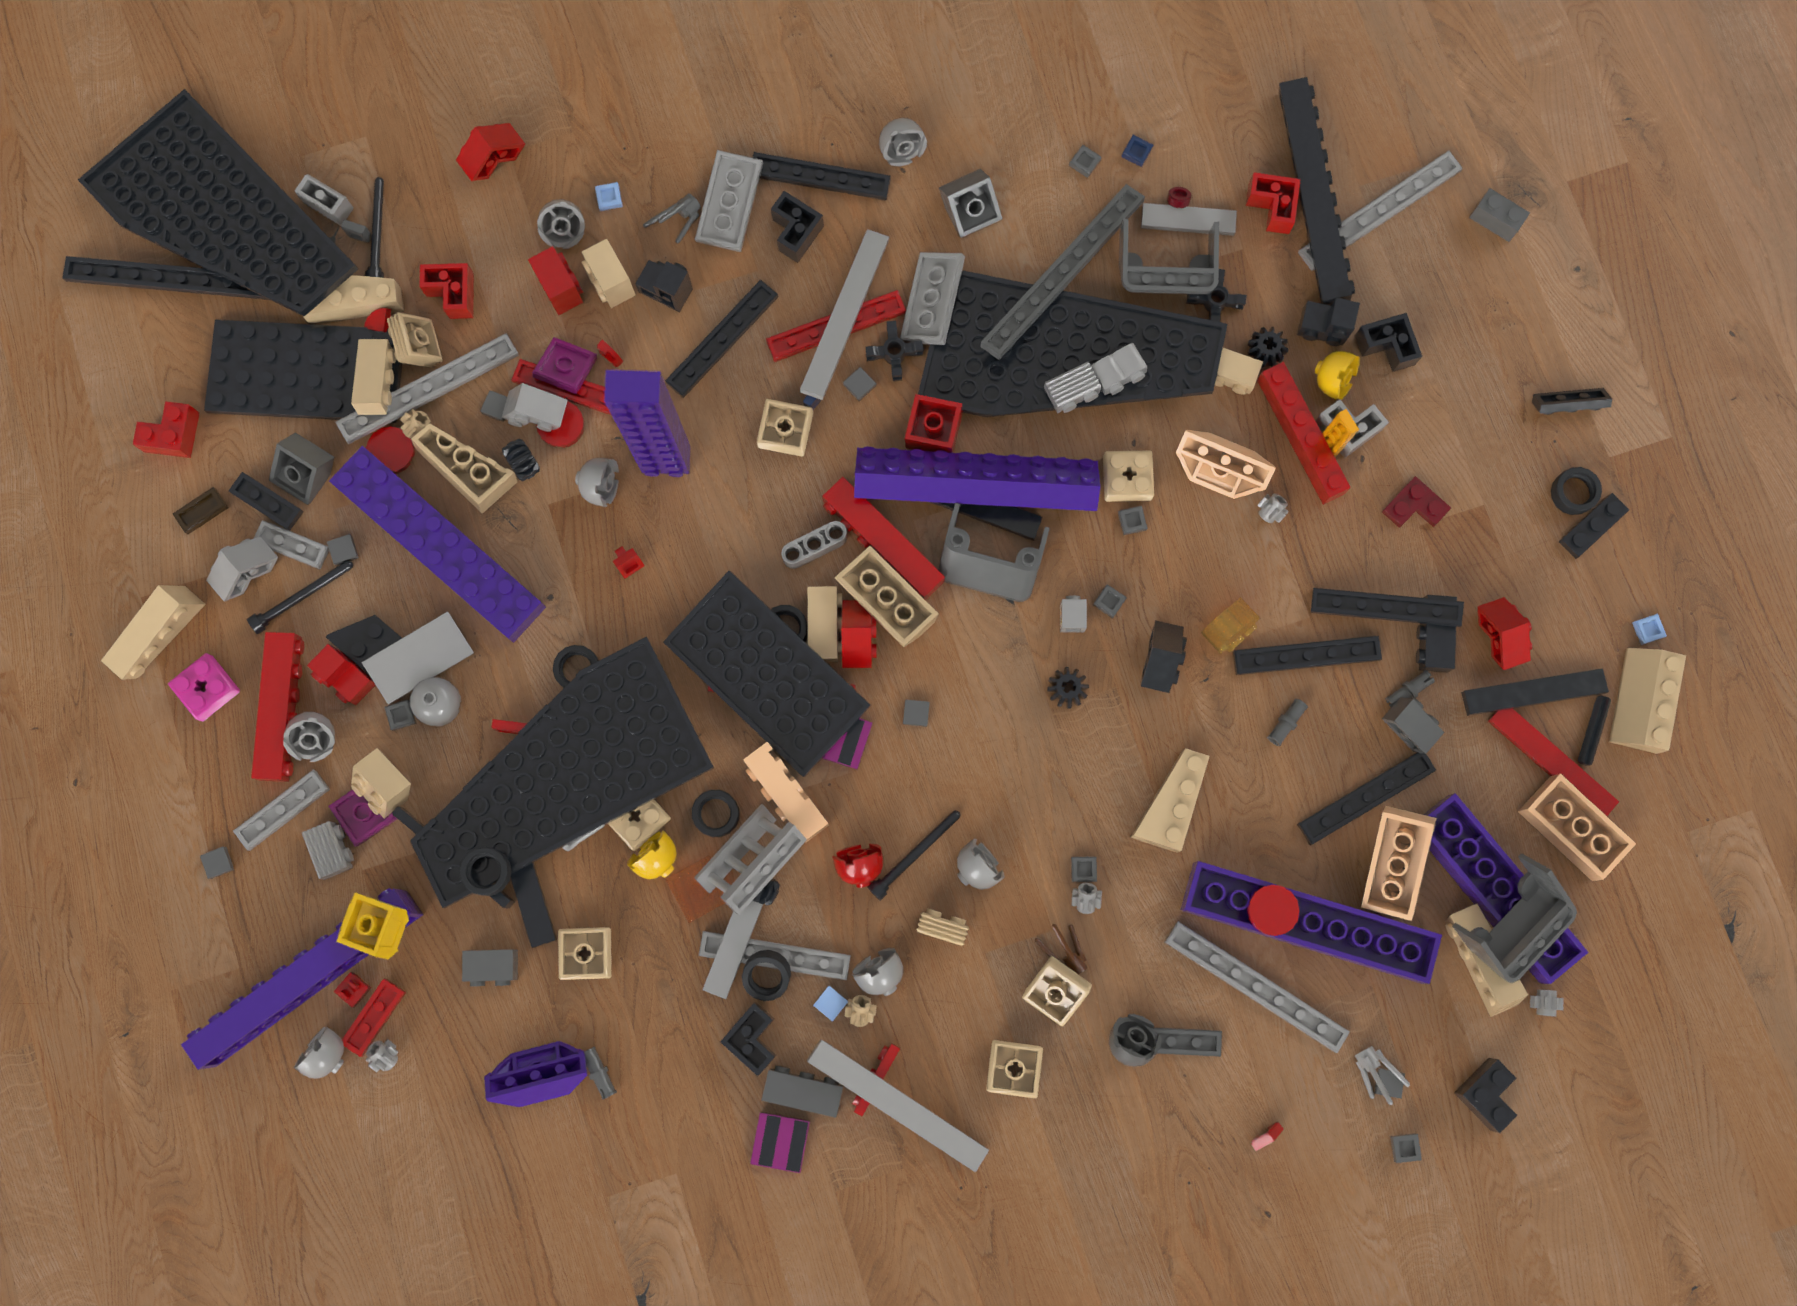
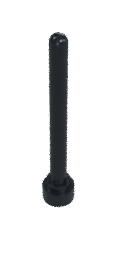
M377 177L374 181L370 266L367 267L364 276L384 278L382 268H380L384 180L381 177Z
M345 561L264 614L259 613L257 615L254 613L247 618L249 625L256 634L262 633L267 629L266 626L269 625L271 620L351 570L354 566L353 562Z
M957 810L952 811L882 879L879 878L877 881L873 880L867 886L871 893L881 901L887 895L888 886L960 818V812Z

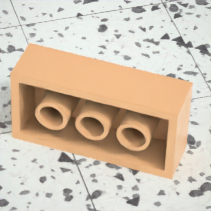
M1562 774L1550 776L1518 811L1591 881L1604 880L1636 845L1631 838Z
M1389 806L1385 807L1381 817L1361 908L1412 921L1437 818Z

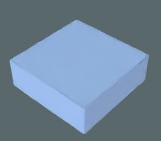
M618 182L595 186L600 211L623 207Z
M1658 614L1632 622L1641 645L1667 636Z
M828 986L813 1006L833 1021L848 1001L831 986Z

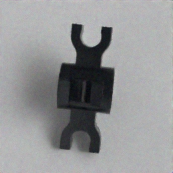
M1219 269L1218 285L1215 290L1209 294H1187L1186 304H1204L1205 309L1210 312L1209 320L1220 322L1221 311L1224 307L1243 310L1247 295L1229 294L1228 290L1223 286L1225 270ZM1217 296L1222 302H1214L1211 297Z
M896 320L887 321L888 339L885 341L884 346H866L867 361L885 359L887 363L891 364L893 381H902L901 362L905 356H923L922 341H915L904 344L903 340L898 338ZM896 347L900 349V353L892 355L888 350Z

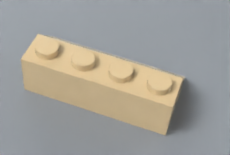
M871 546L865 549L835 577L903 647L918 639L935 623L939 613Z
M1626 649L1609 738L1610 743L1655 754L1669 751L1686 655L1660 649Z

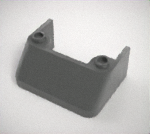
M1129 219L1123 220L1119 230V271L1122 285L1127 291L1140 293L1209 294L1215 290L1219 277V222H1214L1208 233V255H1197L1191 260L1189 268L1143 266L1139 255L1128 252Z
M955 503L938 571L945 576V582L1016 602L1028 600L1033 591L1050 528H1044L1039 549L1023 548L1017 554L1015 563L968 551L970 544L968 533L963 529L955 527L960 504Z
M1522 853L1518 858L1528 871L1518 882V892L1522 898L1490 932L1482 927L1468 931L1457 923L1452 926L1468 949L1509 983L1518 981L1573 923L1577 914L1575 905L1552 870Z

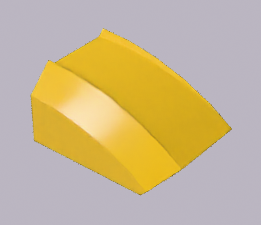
M355 892L348 905L336 942L375 957L389 959L398 951V945L404 929L409 922L407 910Z

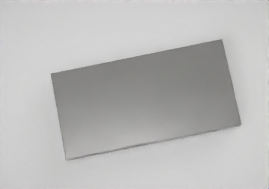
M717 150L695 236L696 242L741 252L763 160Z
M920 252L900 336L904 343L922 341L923 344L945 345L965 256L962 253Z
M446 612L361 663L386 702L390 704L412 691L420 681L434 678L474 654L449 612Z

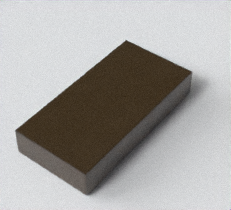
M212 487L172 514L184 533L188 535L228 509V506L217 489Z

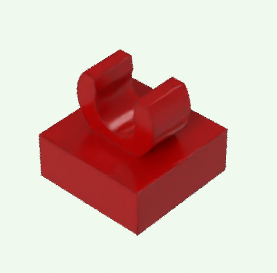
M621 546L614 551L618 558L612 562L624 579L645 566L633 548L626 552L624 547Z
M350 972L334 990V993L350 1007L355 1008L371 987L354 972Z

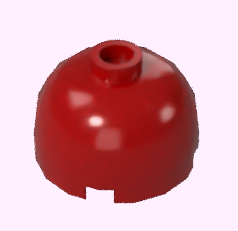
M861 844L850 846L836 852L837 857L834 855L832 857L839 877L848 884H856L858 888L869 886L871 884L870 881L879 876L884 864L882 848L878 844H869V848L861 849Z

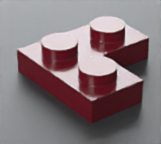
M1415 476L1387 505L1382 513L1400 528L1416 511L1434 527L1448 513L1451 507Z

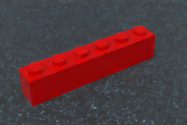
M1282 362L1263 371L1257 382L1322 504L1324 505L1343 496L1351 487L1285 363Z
M843 476L822 496L824 509L832 516L836 514L841 519L840 522L846 527V531L850 532L852 530L858 536L856 540L863 548L867 549L871 546L924 600H927L945 582V576L866 498H854V487Z
M265 632L251 779L258 781L289 782V776L293 774L291 755L285 749L283 740L287 724L297 715L295 712L296 703L300 700L298 679L302 676L300 657L304 653L305 645L302 637L295 633Z

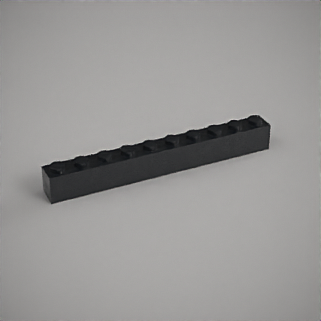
M1307 77L1279 83V97L1295 177L1300 179L1299 196L1321 304L1329 306L1332 305L1336 297L1351 301L1352 294H1355V286L1353 280L1348 279L1347 272H1351L1349 258H1344L1343 250H1346L1345 238L1339 235L1338 229L1342 228L1340 214L1335 215L1334 207L1337 206L1336 194L1330 191L1329 185L1333 184L1332 174L1330 170L1326 171L1325 163H1328L1327 150L1321 147L1324 136L1322 127H1317L1316 121L1319 120L1318 107H1313L1312 99H1315L1314 87L1309 85Z

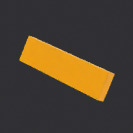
M1347 409L1337 414L1322 433L1334 457L1341 452L1359 431V428Z

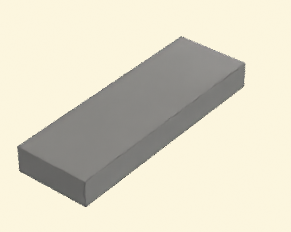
M264 520L261 521L254 538L261 536L272 551L319 570L329 552V548L326 545Z

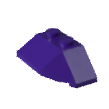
M557 1041L511 1053L492 1072H489L484 1077L486 1100L493 1103L523 1107L569 1095L587 1076L585 1052L564 1042Z

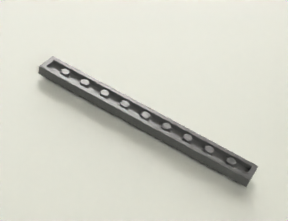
M1126 184L981 341L980 347L1000 360L1121 228L1123 220L1129 219L1142 205L1145 196Z

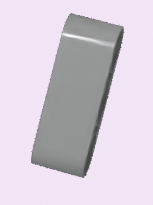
M833 521L787 543L781 552L784 564L788 568L796 569L843 546L847 541L846 527L839 521ZM833 530H840L843 533L839 539H833L829 534ZM813 540L821 543V546L816 550L808 547V544ZM790 551L799 553V557L794 561L786 558Z

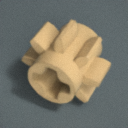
M411 409L409 413H405L400 419L404 423L401 429L409 438H413L431 422L426 413L415 411L414 409Z
M855 996L853 1000L848 999V1004L845 1007V1017H850V1024L863 1027L868 1022L873 1023L877 1006L871 1005V998L867 996Z

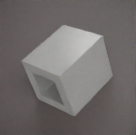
M1076 595L1066 596V599H1062L1060 603V632L1084 633L1087 629V599H1081L1080 596Z

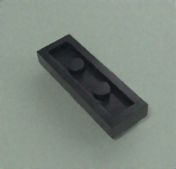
M1604 388L1537 393L1533 394L1532 403L1540 414L1549 415L1554 412H1576L1586 409L1600 410L1601 408H1609L1612 405V398Z
M241 472L228 490V492L289 531L304 512L244 472Z
M1611 493L1567 533L1559 543L1577 559L1620 520L1629 509Z

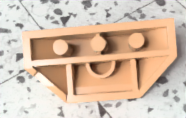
M1185 430L1176 451L1190 481L1233 499L1266 490L1276 469L1273 464L1255 451L1208 432Z

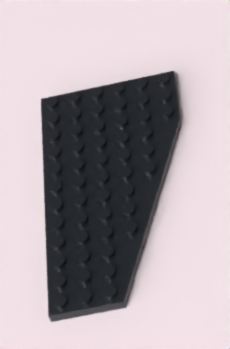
M185 89L78 179L122 228L304 317L358 270V267Z
M962 270L945 345L930 344L918 395L962 403L963 413L982 417L1053 411L1055 408L1044 389L1046 381L1086 362H1089L1091 366L1100 359L1133 343L1147 365L1145 377L1137 383H1132L1131 381L1124 384V389L1114 395H1111V393L1104 395L1102 390H1100L1099 396L1090 402H1085L1084 400L1076 404V408L1213 394L1228 324L1062 291L1004 356L998 360L980 347L981 341L1033 284Z
M647 636L580 670L575 675L576 677L548 705L546 704L519 731L520 733L492 761H489L435 818H432L410 840L442 908L445 909L473 894L465 888L460 877L461 863L472 850L481 847L499 850L508 858L511 871L514 873L585 836L598 827L606 825L714 769ZM481 857L472 865L471 876L479 886H489L500 877V865L492 857Z

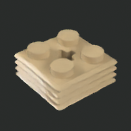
M400 312L387 318L388 333L392 338L395 349L394 356L398 362L430 368L442 362L441 352L431 319Z
M766 399L757 437L758 448L804 456L813 417L812 407ZM784 424H788L790 430L782 432L779 427H784Z
M1151 450L1106 451L1104 453L1103 473L1106 502L1151 501L1153 499L1154 476ZM1126 472H1130V474L1134 476L1131 480H1128L1127 476L1123 475H1125Z
M655 800L608 823L633 851L638 850L645 841L671 819ZM633 811H641L639 815L641 820L639 822L635 820L631 822V813Z
M928 908L926 913L920 914L921 918H919L920 922L917 923L919 926L916 928L917 932L957 945H964L963 941L966 940V931L969 930L968 926L965 925L966 920L951 916L950 920L941 918V912Z
M610 928L559 929L560 980L611 978ZM585 946L588 951H591V956H588L586 961H584V957L579 955L580 951H584Z
M1051 956L1026 988L1022 998L1063 1027L1087 997L1092 984ZM1054 989H1058L1059 992L1055 993Z
M993 1040L986 1090L992 1093L1037 1098L1043 1048L1035 1045ZM1013 1062H1017V1065L1022 1069L1021 1072L1016 1073V1076H1012V1072L1008 1070V1066H1012Z

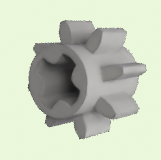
M1276 493L1272 496L1266 494L1257 505L1261 508L1258 512L1260 517L1268 523H1273L1275 520L1280 523L1289 512L1285 509L1288 506L1287 501Z
M1082 883L1078 889L1073 888L1071 905L1077 906L1079 912L1090 914L1095 911V908H1101L1102 891H1097V887L1094 884Z
M1537 989V996H1530V1008H1537L1536 1015L1556 1017L1557 1010H1563L1564 998H1557V991Z
M388 1039L384 1043L382 1041L372 1043L366 1052V1061L369 1062L368 1066L375 1072H378L380 1069L388 1071L393 1068L398 1061L396 1054L399 1051L395 1049L396 1045Z

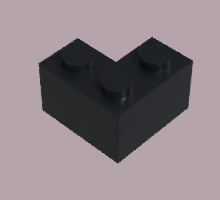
M783 191L771 208L772 220L785 228L777 239L778 251L798 263L823 229V215L786 191Z
M648 260L635 283L639 293L679 313L693 290L687 269L679 263L672 264L668 261L664 264L660 261L655 263Z
M1337 297L1331 306L1307 301L1302 309L1297 335L1303 336L1305 340L1309 341L1320 340L1325 341L1330 346H1343L1355 329L1360 303Z
M1407 313L1362 325L1354 335L1362 357L1385 350L1392 372L1415 366L1423 357Z
M1155 620L1149 639L1148 655L1142 671L1141 687L1170 693L1172 684H1177L1180 673L1177 668L1178 665H1183L1186 656L1184 649L1187 637H1183L1184 627Z
M755 1002L720 1043L753 1073L759 1076L777 1055L758 1039L773 1022L774 1018Z
M1488 1058L1454 1092L1490 1131L1501 1133L1518 1116L1499 1097L1516 1080V1077L1499 1059Z

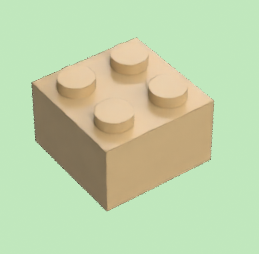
M608 239L582 251L585 260L581 263L591 283L595 286L602 303L607 301L610 308H613L636 296L630 279Z
M378 748L353 766L351 787L359 797L363 796L369 802V808L376 815L380 814L385 819L397 806H401L408 801L411 783Z

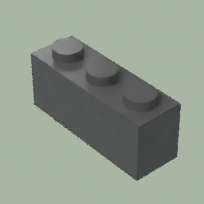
M775 1065V1069L768 1070L761 1101L837 1117L844 1087L831 1077H825L824 1081L814 1079L815 1074L800 1071L799 1075L789 1073L790 1068Z

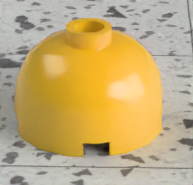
M1346 351L1332 352L1323 361L1320 360L1318 362L1315 374H1318L1317 383L1325 395L1340 400L1346 397L1353 385L1349 383L1352 375L1356 377L1358 372L1359 356Z
M662 830V833L660 831L656 832L643 843L638 856L633 853L627 861V866L639 877L648 880L656 879L659 876L665 878L674 870L672 864L675 862L677 854L675 843L665 831Z

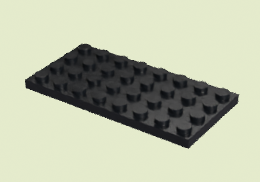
M215 320L204 411L213 414L340 420L356 411L351 402L359 339H388L391 347L394 348L392 338L388 330L387 332L370 330L367 327ZM397 359L395 363H392L394 383L390 384L391 393L400 388L402 363L398 362Z
M728 571L663 641L670 650L768 742L802 777H805L871 706L857 690L731 571Z

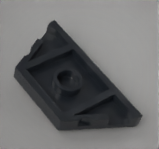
M376 615L326 636L329 641L366 673L368 672L361 662L402 639L399 634Z

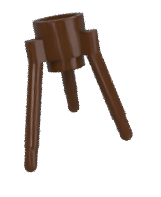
M1053 924L1052 929L1067 954L1063 958V964L1077 974L1082 973L1088 968L1085 964L1087 959L1082 953L1073 925L1068 927L1076 952H1071L1057 925ZM1035 938V942L1049 957L1053 956L1062 963L1039 938Z

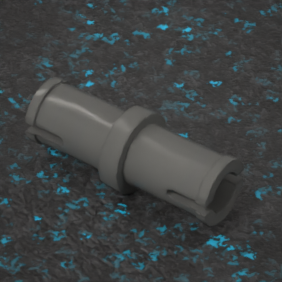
M1424 670L1410 682L1405 681L1400 689L1386 697L1385 700L1387 703L1390 702L1389 706L1392 707L1400 697L1417 698L1418 693L1435 683L1433 677L1429 678L1432 675L1427 670Z
M1295 698L1286 713L1280 715L1278 724L1268 735L1267 739L1274 745L1281 746L1289 732L1295 730L1297 721L1304 711L1307 710L1308 706L1303 701Z
M594 1046L584 1051L586 1066L590 1072L588 1076L590 1080H594L602 1100L617 1093L608 1076L607 1071L609 1070L607 1066L604 1067L596 1047Z

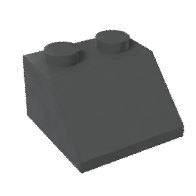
M981 169L938 187L944 207L960 238L1003 219L991 179Z
M294 433L277 443L269 481L309 505L329 478L335 457L299 434Z

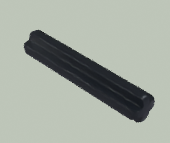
M1600 695L1596 698L1578 757V763L1590 766L1593 764L1611 704L1609 697Z

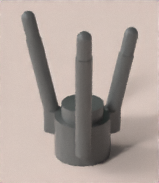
M687 194L683 199L681 198L677 203L645 222L643 227L646 228L657 221L663 223L678 212L683 218L689 217V220L676 239V243H680L692 223L699 217L697 211L701 206L694 196Z

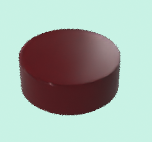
M1184 187L1171 188L1168 192L1167 202L1172 207L1185 208L1190 204L1191 192Z

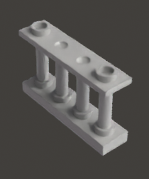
M763 804L754 811L694 877L708 893H711L715 887L724 892L721 899L738 915L742 913L807 840L796 826L790 822L783 829L775 825V817ZM768 831L775 837L764 847L757 841ZM749 850H752L758 856L747 866L740 860ZM734 868L741 875L730 885L723 878Z

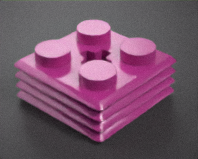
M207 653L168 683L169 687L192 716L199 721L206 720L240 692V689L216 659ZM203 683H206L205 688L207 690L205 692L201 691Z

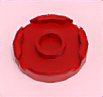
M567 401L561 426L551 430V432L537 428V432L542 440L552 447H569L575 444L583 435L584 417L578 407Z
M392 426L384 427L374 432L366 445V449L394 474L407 469L415 456V447L411 438L407 437L402 429Z
M1269 885L1261 887L1253 893L1247 911L1249 920L1255 929L1264 934L1276 936L1285 934L1293 929L1298 921L1300 909L1298 901L1291 891L1283 886Z

